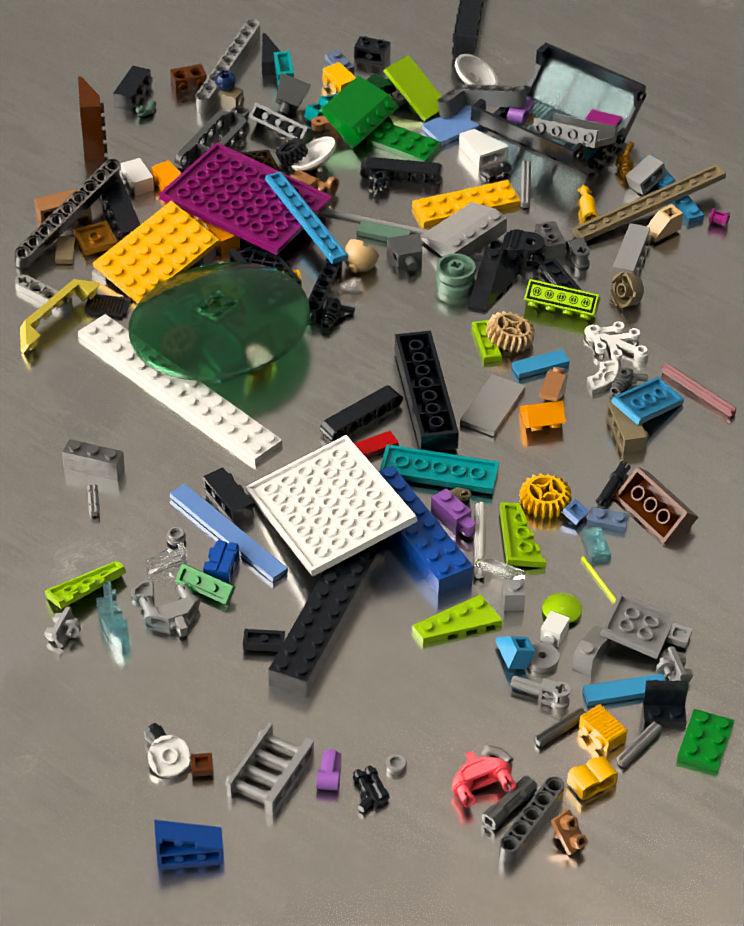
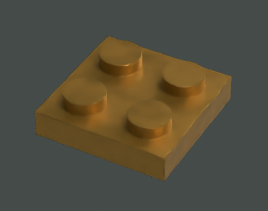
M107 221L73 229L74 236L85 256L109 250L118 243Z

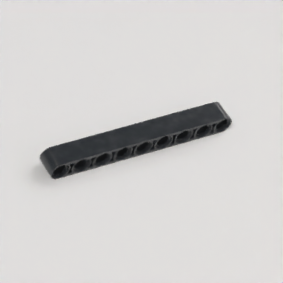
M111 158L102 164L15 249V265L22 269L29 267L119 179L120 162L117 159Z

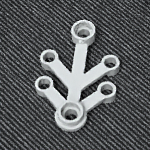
M620 321L615 322L613 326L609 327L589 325L585 328L586 338L594 342L596 353L603 354L606 352V344L601 342L602 339L608 344L612 360L619 361L622 359V351L617 346L634 353V359L638 362L648 360L649 351L647 347L643 345L636 347L624 342V340H638L640 338V330L632 328L629 333L608 335V333H622L624 331V323Z

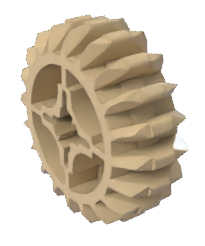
M505 311L502 313L497 312L496 315H492L486 326L488 340H491V344H496L497 348L501 347L503 350L515 351L516 353L519 350L524 352L525 349L531 346L534 340L535 329L533 324L529 323L528 319H524V316H519L517 313L512 314L511 311L509 313Z

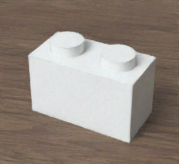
M140 158L121 163V179L125 180L127 188L135 196L154 191L153 176Z

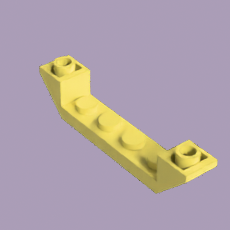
M73 279L30 315L20 327L21 352L24 354L28 349L32 351L39 344L37 340L41 335L35 328L40 324L39 321L42 318L46 320L52 314L51 310L54 308L59 309L64 304V299H70L75 294L83 302L88 298L91 300L97 295V289L100 284L94 281Z

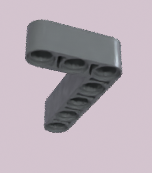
M460 84L453 87L437 100L439 115L442 118L453 116L466 105H474L480 98L486 100V106L523 107L527 105L525 88L523 86Z

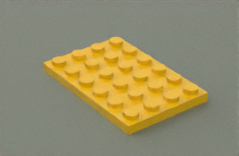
M170 201L94 261L93 266L142 307L219 244V239L174 202Z

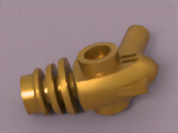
M631 141L628 142L624 152H621L615 161V165L618 166L619 172L625 181H627L626 175L633 170L634 164L630 158L635 144Z

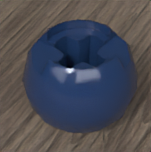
M224 70L217 74L215 83L220 90L230 91L235 86L236 78L232 72Z

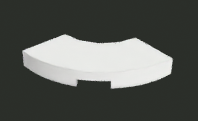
M618 360L600 362L599 372L587 377V383L592 394L603 392L611 387L615 376L619 372Z

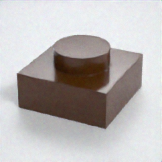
M212 753L191 754L192 777L213 775Z

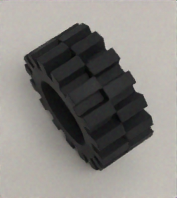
M298 137L297 139L288 140L287 143L284 142L275 152L280 163L284 167H288L294 163H299V160L302 161L303 157L307 156L308 149L303 140Z

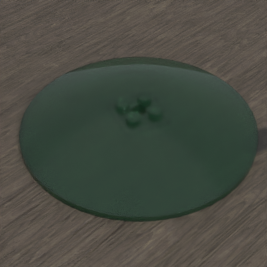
M248 262L208 264L178 273L151 289L139 301L131 315L128 328L129 339L135 354L140 360L162 374L195 381L229 379L255 372L286 355L304 335L310 319L308 298L302 287L282 271Z

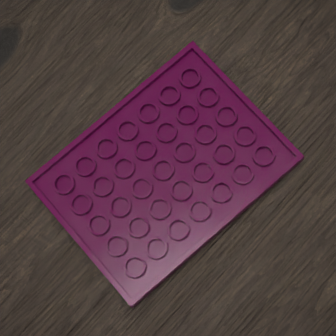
M217 142L159 193V199L167 203L172 201L183 211L275 255L304 229L265 180L266 175L279 171ZM283 173L316 216L332 201L331 195Z

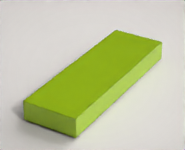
M489 320L472 322L471 327L483 362L502 361L500 349L497 348L496 344H491V340H488L486 335V326Z

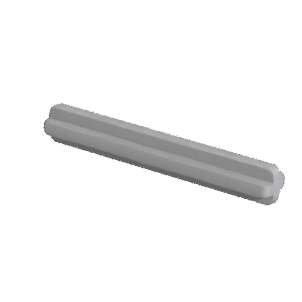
M524 160L522 162L521 207L529 208L531 162Z

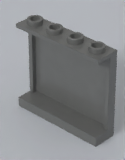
M555 113L553 121L534 118L532 131L546 138L573 144L582 143L583 146L597 148L616 142L618 126Z

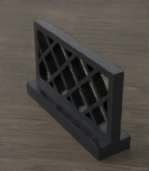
M256 245L249 246L240 251H237L235 248L228 250L231 266L263 304L270 302L271 296L301 284V280L279 254L275 255L269 251H258L261 247ZM246 254L252 255L251 258H244L243 256ZM255 256L264 257L263 260L254 259ZM267 258L276 259L275 262L266 261ZM256 264L260 265V268H252L251 266ZM269 266L272 267V270H266L263 267ZM283 268L284 272L275 271V269ZM260 275H269L268 279L260 278ZM277 276L281 277V279L273 280L272 277ZM285 276L286 278L293 279L290 282L283 281ZM269 284L278 285L276 288L270 289L268 287Z

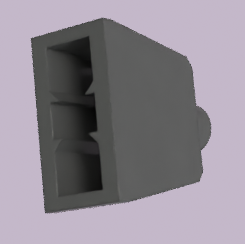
M281 73L275 103L281 105L278 112L287 116L290 109L297 111L309 92L311 84Z
M419 233L387 238V253L397 268L408 267V270L414 271L418 268V265L422 264V246Z

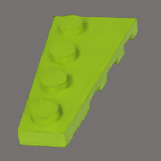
M501 502L499 510L506 565L545 568L547 564L545 557L542 558L540 546L536 544L534 533L527 525L528 520L520 503Z
M116 560L44 590L46 598L62 609L107 583L120 578V576L126 573L124 565Z
M480 594L412 625V631L424 644L446 639L448 635L452 634L463 635L469 630L477 629L481 631L491 625H495V627L503 626V620Z

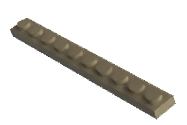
M714 164L572 228V234L576 238L583 237L585 241H588L726 178V172L717 164Z

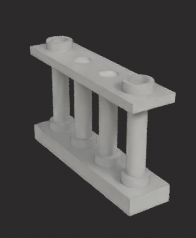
M269 722L264 729L260 730L257 740L234 773L227 777L225 783L227 786V796L232 797L234 792L240 789L263 799L265 812L273 815L314 755V741L306 738L302 745H294L273 736V724ZM270 743L294 753V757L292 760L286 761L265 752L264 749ZM260 758L283 768L284 771L281 775L275 776L253 765ZM249 773L274 784V786L266 792L243 782V779Z

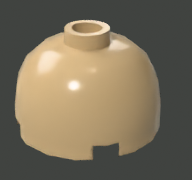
M350 239L344 248L348 254V260L344 262L351 272H367L377 263L379 258L378 252L370 245L368 248L364 246L363 241Z

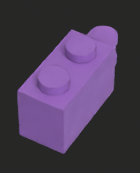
M446 488L431 497V514L454 535L459 533L467 537L474 535L475 522L471 519L472 511Z

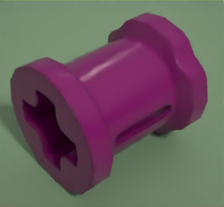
M713 208L709 217V223L712 224L714 222L727 227L730 213H723Z

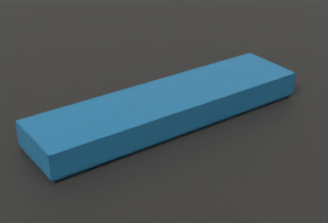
M662 673L584 685L582 691L587 706L644 698L647 680L665 681Z

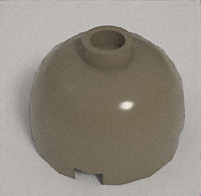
M627 272L614 275L611 280L613 286L610 289V296L614 305H620L621 308H630L637 305L644 295V286L640 277L634 273Z

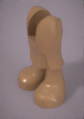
M296 170L294 175H290V177L332 197L337 192L339 180L335 177H329L326 182H322L319 178H315L301 170Z

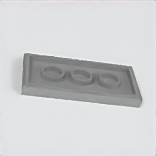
M491 374L460 419V425L494 437L524 393L525 385Z

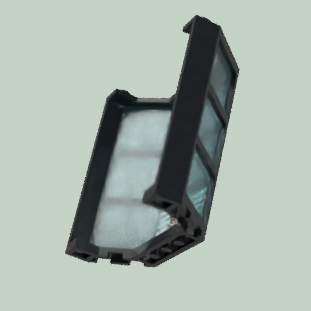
M545 42L536 51V64L533 68L535 73L532 79H528L524 86L526 96L531 97L532 101L535 102V107L528 114L526 124L522 125L507 120L510 107H500L494 113L486 111V100L481 98L471 106V121L495 134L589 175L602 162H605L620 145L625 143L634 120L646 99V85ZM593 109L622 116V123L618 127L616 142L597 148L583 146L582 143L573 144L546 138L532 131L534 118L553 121L555 113L585 119Z

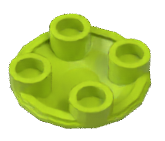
M555 593L544 600L542 610L546 617L553 611L569 617V623L581 619L582 605L576 597L570 594Z

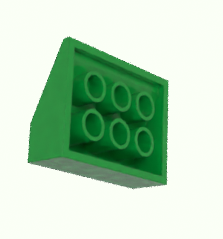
M358 75L324 105L320 111L352 149L398 109L399 106L388 93Z

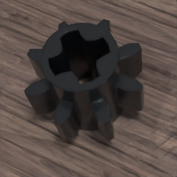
M377 171L370 175L369 187H373V191L380 193L389 188L390 177H386L384 172Z

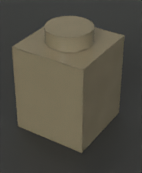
M234 87L230 91L220 90L218 92V106L232 110L234 107H240L244 104L243 89Z

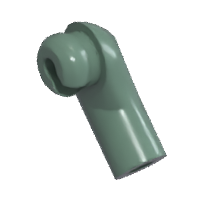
M150 100L146 108L143 105L136 108L138 116L145 117L152 114L156 107V102Z

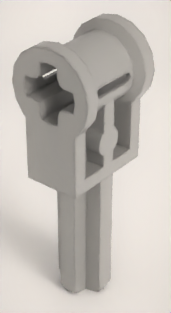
M519 676L512 677V687L538 694L539 701L552 704L557 709L568 707L570 702L568 696L571 692V687L568 683L562 681L555 682L543 678L542 683Z

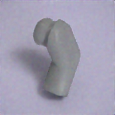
M486 745L484 750L481 751L482 756H495L506 761L509 765L514 760L501 747Z

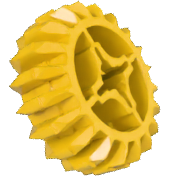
M540 473L539 476L533 475L532 478H527L523 482L519 493L523 509L527 510L528 514L534 513L535 518L537 516H542L543 519L544 517H549L550 519L553 516L559 517L560 513L563 514V509L572 501L571 487H569L568 482L563 481V478H557L556 474L550 476L549 473L547 475Z

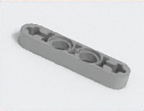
M19 275L15 278V287L19 292L43 304L51 299L46 298L47 296H54L59 292L28 275ZM72 298L64 299V304L59 309L54 308L62 313L71 311L73 309Z

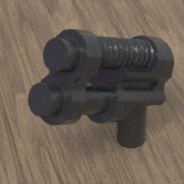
M371 765L367 766L364 769L365 771L357 769L353 772V780L356 784H359L361 796L366 798L358 805V809L361 812H364L372 804L374 808H377L390 798L387 789L384 788L378 776L377 769ZM366 780H371L373 784H368Z

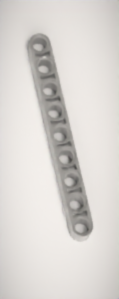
M250 19L246 21L197 92L196 110L199 113L210 112L218 100L220 89L215 83L217 74L227 70L235 75L259 40L260 22L258 20Z

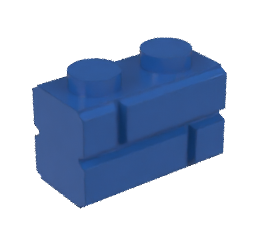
M217 540L214 548L210 547L208 554L209 562L204 563L203 572L230 584L240 556L238 543H227L226 541Z

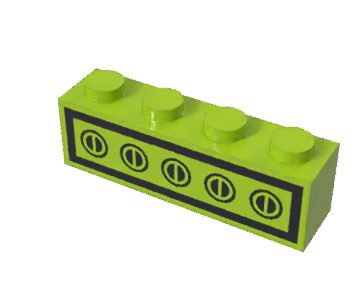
M529 279L524 298L529 307L538 308V306H541L550 312L558 310L567 316H573V314L580 315V318L584 320L596 318L601 299L598 294Z

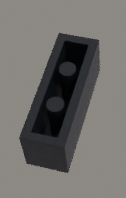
M132 65L113 92L114 107L132 111L139 104L140 98L145 95L147 88L151 86L153 81L150 69Z
M222 467L203 476L205 492L233 524L254 516V500L252 497H248L243 487L235 482L231 473H228Z

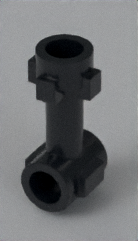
M502 162L498 168L492 171L489 169L482 170L480 176L489 184L494 183L498 175H506L512 170L509 162Z

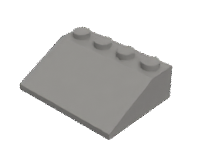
M471 202L422 234L420 239L442 257L454 253L471 257L472 253L480 251L482 247L487 246L507 232V218L495 208Z

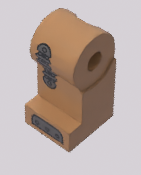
M324 115L314 117L311 120L312 130L316 131V136L325 134H336V137L341 136Z

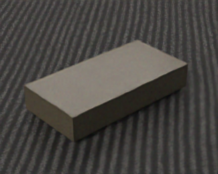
M75 236L58 237L55 264H73L76 244Z

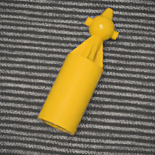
M582 185L581 188H578V192L582 195L579 203L583 221L587 222L598 217L595 199L590 195L592 190Z

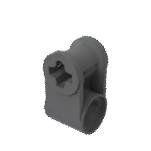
M582 237L566 241V253L571 258L574 266L578 269L589 267L588 255L590 254V249L585 239Z

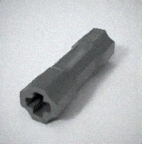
M523 776L516 783V787L513 790H510L502 799L482 814L483 823L491 830L497 829L507 819L508 815L537 792L538 785L535 780L529 776Z

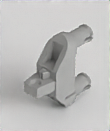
M183 583L185 590L182 584L177 587V592L182 599L155 607L149 595H145L147 602L144 596L141 597L139 604L144 611V619L147 624L167 631L176 629L180 638L188 635L187 625L197 613L200 600L196 595H193L187 583Z

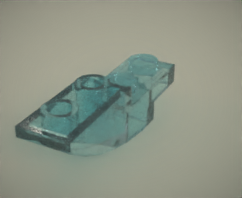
M111 581L103 582L104 597L96 598L99 622L112 646L122 655H126V646H130L129 634H124V631H128L127 618L123 619L122 611H118L117 604H113V601H117L116 589L111 588Z

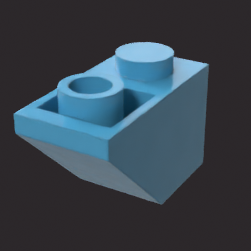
M496 637L495 641L508 669H527L535 653L529 637Z

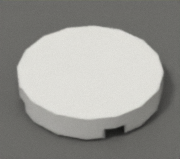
M165 735L156 739L148 752L149 766L154 773L164 778H174L183 774L188 768L191 759L190 748L186 742L173 735Z

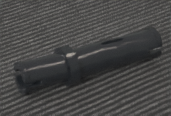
M621 461L616 470L610 474L608 483L595 501L597 505L601 501L599 507L606 508L619 485L625 481V476L631 469V466L627 465L626 461Z

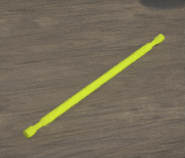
M583 556L581 558L582 561L585 562L588 569L615 603V596Z

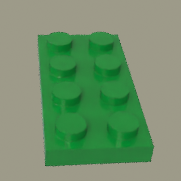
M385 121L367 138V144L412 161L428 162L441 148V142Z

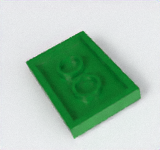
M694 709L677 755V761L718 773L735 720Z

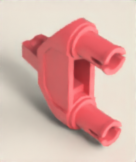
M473 751L465 754L467 763L462 765L452 782V790L455 795L460 797L464 807H469L468 800L471 806L476 802L471 791L500 781L502 788L507 792L510 791L507 785L510 786L511 790L516 787V782L511 776V767L506 761L485 756L477 759Z

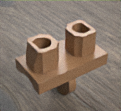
M565 809L559 816L551 820L555 829L553 834L555 838L560 839L568 855H572L575 851L588 844L586 836L582 835L578 827L579 822L576 816L572 815L570 809Z

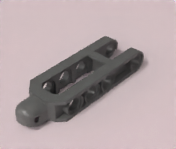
M234 107L230 112L225 110L218 111L176 154L174 165L181 169L187 168L196 157L199 158L210 148L207 146L224 129L229 128L230 131L225 137L221 138L219 143L230 149L235 148L247 136L245 125L249 119V110L243 107Z

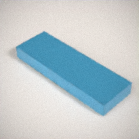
M561 349L512 362V369L520 379L547 372L553 369V367L562 368L569 366L570 361Z

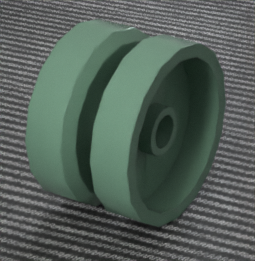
M459 253L448 254L438 260L436 287L439 292L453 298L469 295L473 291L475 284V262L470 257Z

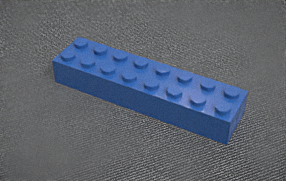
M390 466L378 471L417 517L416 523L396 532L391 537L437 596L471 583L473 581L472 563L395 467Z

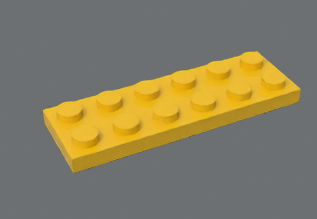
M505 180L413 200L412 207L422 225L426 227L439 224L471 202L495 208L499 211L520 206L521 200L509 181Z

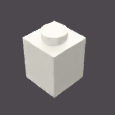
M551 611L541 627L540 641L559 648L568 633L570 618Z

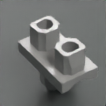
M65 607L62 613H55L53 617L55 626L47 627L45 636L48 641H55L58 647L64 648L71 635H78L80 633L79 619L73 616L71 607Z
M669 646L668 654L660 658V663L657 665L658 673L666 674L670 681L679 680L688 681L689 683L693 677L691 669H684L686 664L685 654L677 653L675 647Z

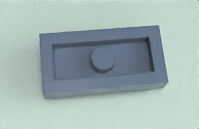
M340 50L325 54V60L330 65L340 62L348 71L354 72V65Z
M591 506L587 525L625 533L630 514Z

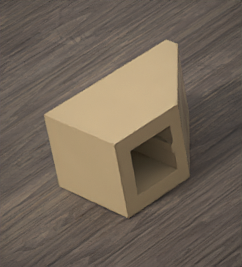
M672 204L660 209L647 225V227H650L649 235H652V240L656 242L680 230L683 212Z

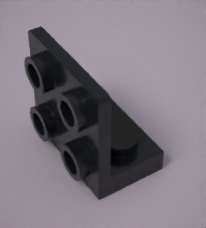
M646 681L642 705L644 727H648L653 722H657L661 727H686L685 704L688 681Z

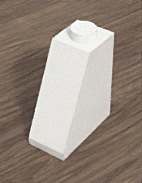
M476 129L460 133L459 147L478 169L508 160L509 146Z

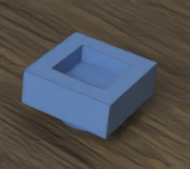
M576 498L562 511L575 525L582 521L590 512Z

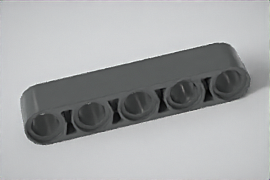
M549 777L501 838L499 859L503 863L513 864L520 858L562 802L564 781L560 777Z

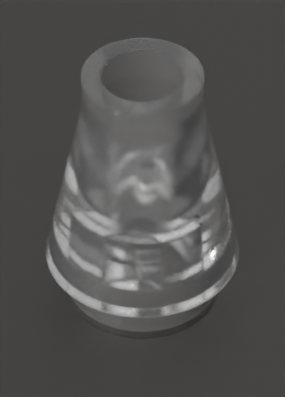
M354 277L337 283L338 294H359V292H363L361 278Z

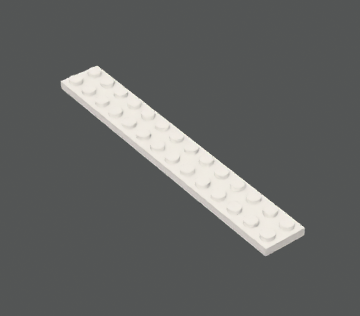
M106 314L78 331V337L254 464L282 446V439Z

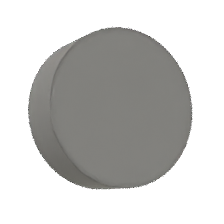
M392 754L387 757L386 770L391 775H401L406 771L407 760L403 755Z

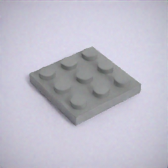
M619 592L600 635L657 659L676 616Z

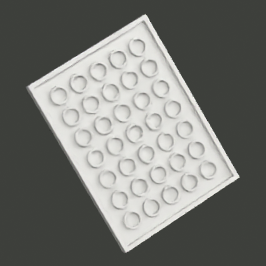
M347 435L245 487L250 497H252L312 576L417 522V517Z

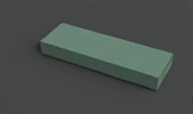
M361 220L356 230L357 236L387 242V238L411 234V230Z

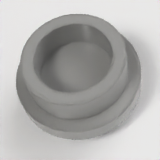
M173 527L169 529L166 540L171 545H180L185 542L186 534L182 528Z

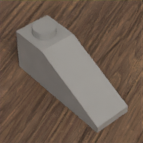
M595 625L581 639L573 654L572 670L591 677L611 641L600 635L602 627Z

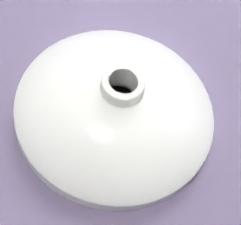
M461 54L455 61V68L465 84L498 85L495 72L486 62L471 54Z
M321 137L305 144L308 149L307 156L303 157L302 161L299 160V163H294L291 167L294 170L301 171L321 168L333 155L336 148L335 140L332 137Z

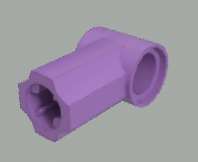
M526 96L527 105L523 107H510L507 120L522 125L526 124L528 114L535 107V102L532 101L531 97Z
M328 749L323 752L321 769L317 773L316 789L338 791L341 753L337 752V750Z

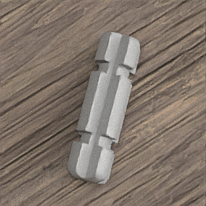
M89 484L87 486L89 515L91 517L99 516L98 486L96 484Z

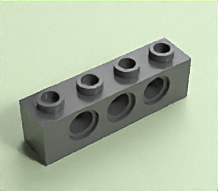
M255 102L249 118L292 139L301 138L304 144L313 141L316 131Z

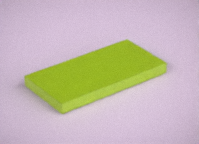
M409 55L385 68L383 72L424 122L439 113L437 100L441 97V94Z

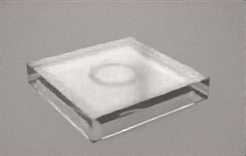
M478 559L474 565L477 568L508 580L524 579L526 575L525 571L494 559Z

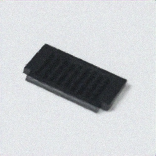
M97 294L91 300L88 298L84 310L87 312V315L103 316L106 314L113 318H123V316L128 314L132 298Z

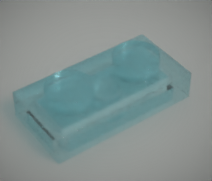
M602 527L583 528L581 534L591 562L611 560L612 554Z

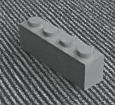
M629 224L613 264L611 280L614 275L621 272L634 273L638 276L640 269L638 267H642L643 256H646L648 250L647 245H650L652 235H649L650 227Z

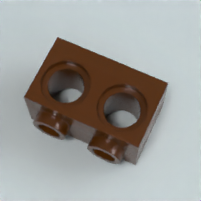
M202 64L170 70L171 85L176 94L199 90L207 79Z

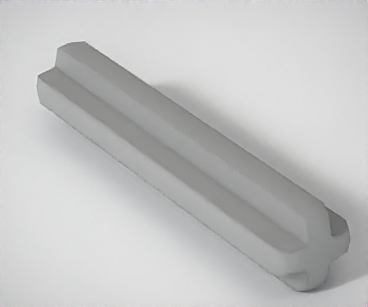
M657 722L651 723L617 757V763L622 767H626L661 732V725Z

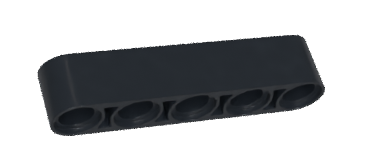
M366 157L362 160L360 175L362 178L370 180V175L377 171H382L386 174V177H390L392 182L439 185L443 179L444 167L440 163Z
M326 258L306 303V320L309 323L316 324L321 322L327 298H332L341 278L342 262L332 264Z
M384 386L324 420L320 426V431L331 441H335L345 435L349 436L398 408L403 401V397L391 386Z

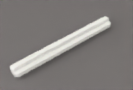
M484 502L475 504L473 575L476 579L484 578L486 505Z

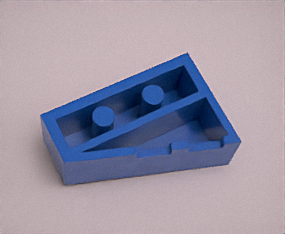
M154 820L158 868L224 862L221 827Z

